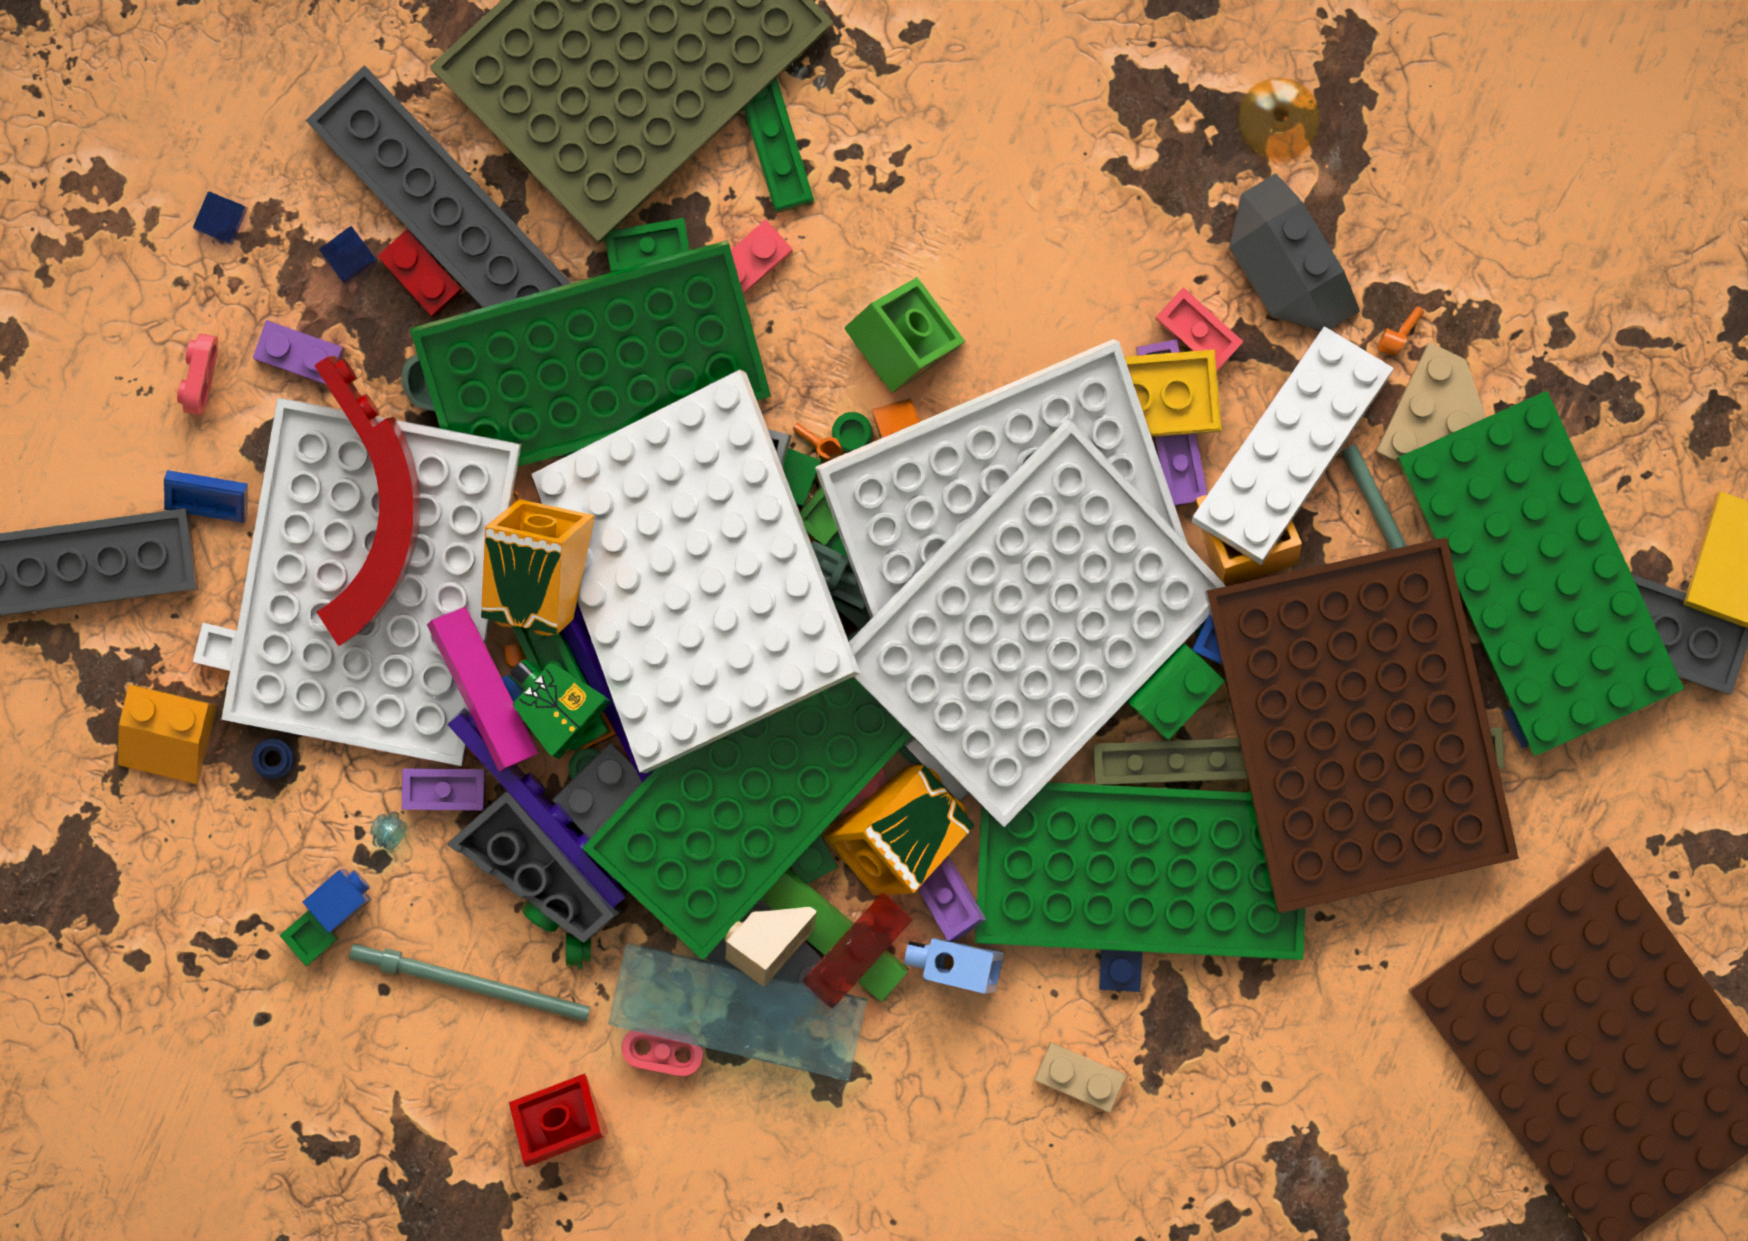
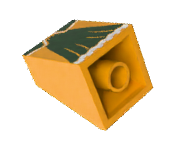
M518 499L486 525L481 618L493 620L496 624L503 627L520 626L533 629L536 634L544 636L557 635L574 618L594 525V515Z
M926 765L904 767L824 835V838L873 896L915 893L975 826L966 815L967 811L964 805L949 795L941 785L942 780L933 769L927 768Z

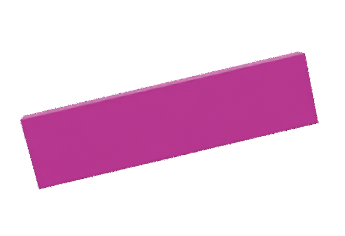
M466 606L435 618L426 624L498 771L501 772L536 756L538 751L520 715L512 705L513 701Z

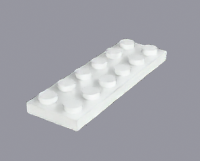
M1324 326L1195 512L1192 523L1262 565L1391 376L1393 367Z

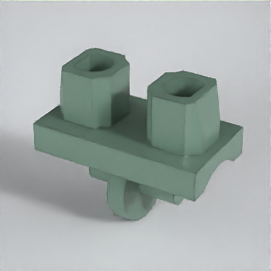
M813 541L812 547L831 596L863 611L865 602L848 557Z

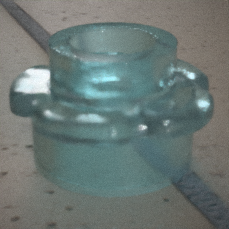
M396 811L389 813L388 816L381 814L373 822L370 834L373 836L372 843L375 847H384L390 851L403 839L407 830V823L398 818L399 813Z

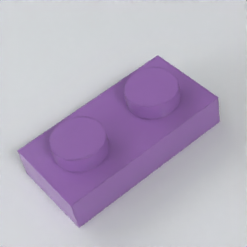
M266 320L253 359L326 385L314 365L327 356H336L340 361L345 349L339 345Z
M402 769V810H485V769Z
M948 855L918 890L947 941L955 942L983 923L986 918Z

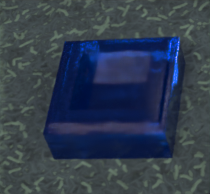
M208 191L193 229L233 245L248 208Z
M352 226L319 249L344 284L377 260Z

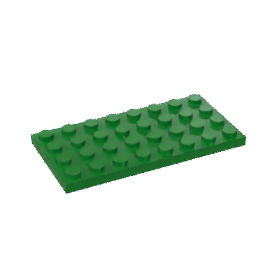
M728 240L410 328L440 429L522 444L518 467L578 451L738 370L746 372L756 400L771 397Z
M1548 391L1396 458L1432 539L1436 540L1447 537L1462 605L1531 756L1539 755L1684 689Z
M851 677L656 768L582 849L697 956L704 960L723 940L730 928L750 911L912 735L854 677Z
M1048 782L1005 827L999 824L981 806L976 903L986 920L975 927V943L1303 960L1305 907L1282 913L1276 912L1250 793Z

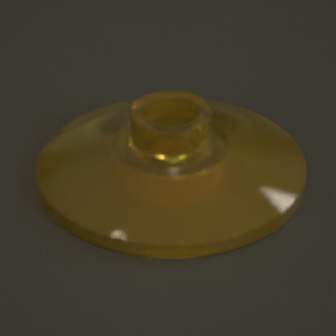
M1279 77L1266 79L1252 87L1245 95L1239 109V128L1247 144L1256 152L1271 158L1291 157L1303 151L1314 139L1319 126L1318 105L1311 92L1299 82ZM1278 108L1284 109L1288 114V119L1284 122L1275 120L1273 111Z

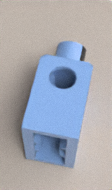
M932 938L930 945L910 941L906 949L904 964L924 969L923 979L987 994L995 993L997 990L1005 952L960 942H949L941 938ZM946 955L953 957L954 966L951 970L946 969L944 966Z

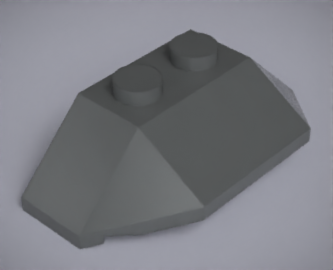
M1275 173L1242 193L1229 249L1269 315L1276 319L1313 328L1321 332L1324 326L1332 329L1360 312L1344 269L1303 202Z

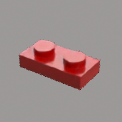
M408 229L377 256L433 318L463 291Z

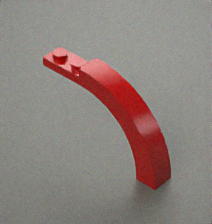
M327 356L314 366L366 447L374 467L379 493L377 530L366 561L348 587L334 600L316 612L339 647L362 632L379 616L402 583L411 563L417 542L420 522V492L413 456L396 419L389 417L378 423L375 417L379 415V411L367 394L361 396L353 384L357 377L345 359L339 361L336 356Z

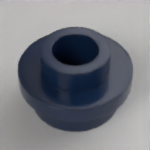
M267 739L259 743L255 748L252 762L256 772L262 777L279 779L287 775L294 763V755L286 742L280 739ZM272 751L278 752L281 757L280 763L275 767L270 766L267 762V756Z

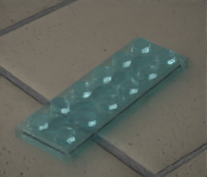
M627 943L608 1025L849 1081L868 999L773 977L763 987L735 967Z

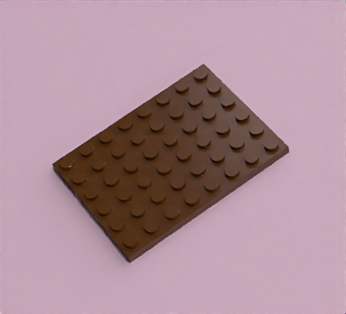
M1447 537L1205 591L1277 913L1519 859Z
M1608 846L1600 849L1408 989L1590 1241H1629L1748 1154V1037Z

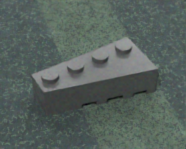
M508 791L447 843L453 850L458 853L461 852L475 862V865L481 870L493 875L507 885L509 890L520 898H525L540 909L541 913L583 943L595 936L623 911L618 904L612 907Z

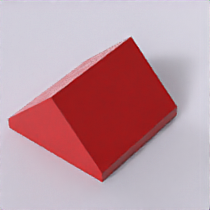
M585 1073L509 1102L525 1167L604 1138L608 1133Z

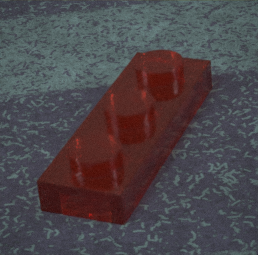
M882 892L804 977L802 982L833 1009L913 919Z

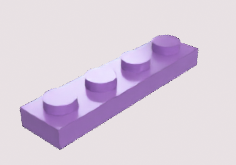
M1177 339L1136 348L1137 356L1179 352ZM1196 434L1153 437L1156 452L1174 505L1194 503L1196 498L1208 495Z

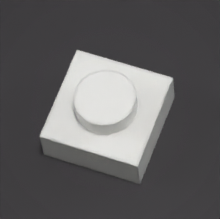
M202 623L193 662L230 671L237 631Z

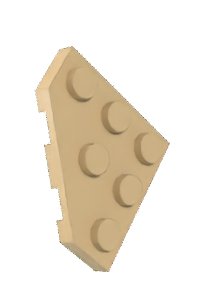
M1431 342L1427 343L1374 453L1398 464L1396 458L1486 418L1466 359Z

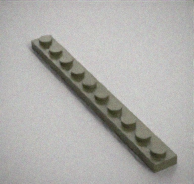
M1503 727L1490 728L1498 768H1505ZM1238 738L1093 744L1095 785L1247 779Z

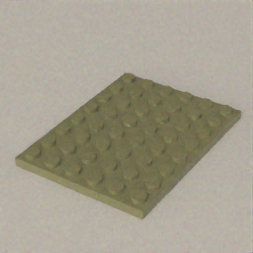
M501 0L430 66V69L599 245L762 91L833 26L834 22L813 0Z

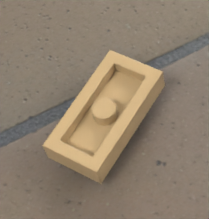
M1050 1042L1034 1080L1110 1113L1126 1074Z

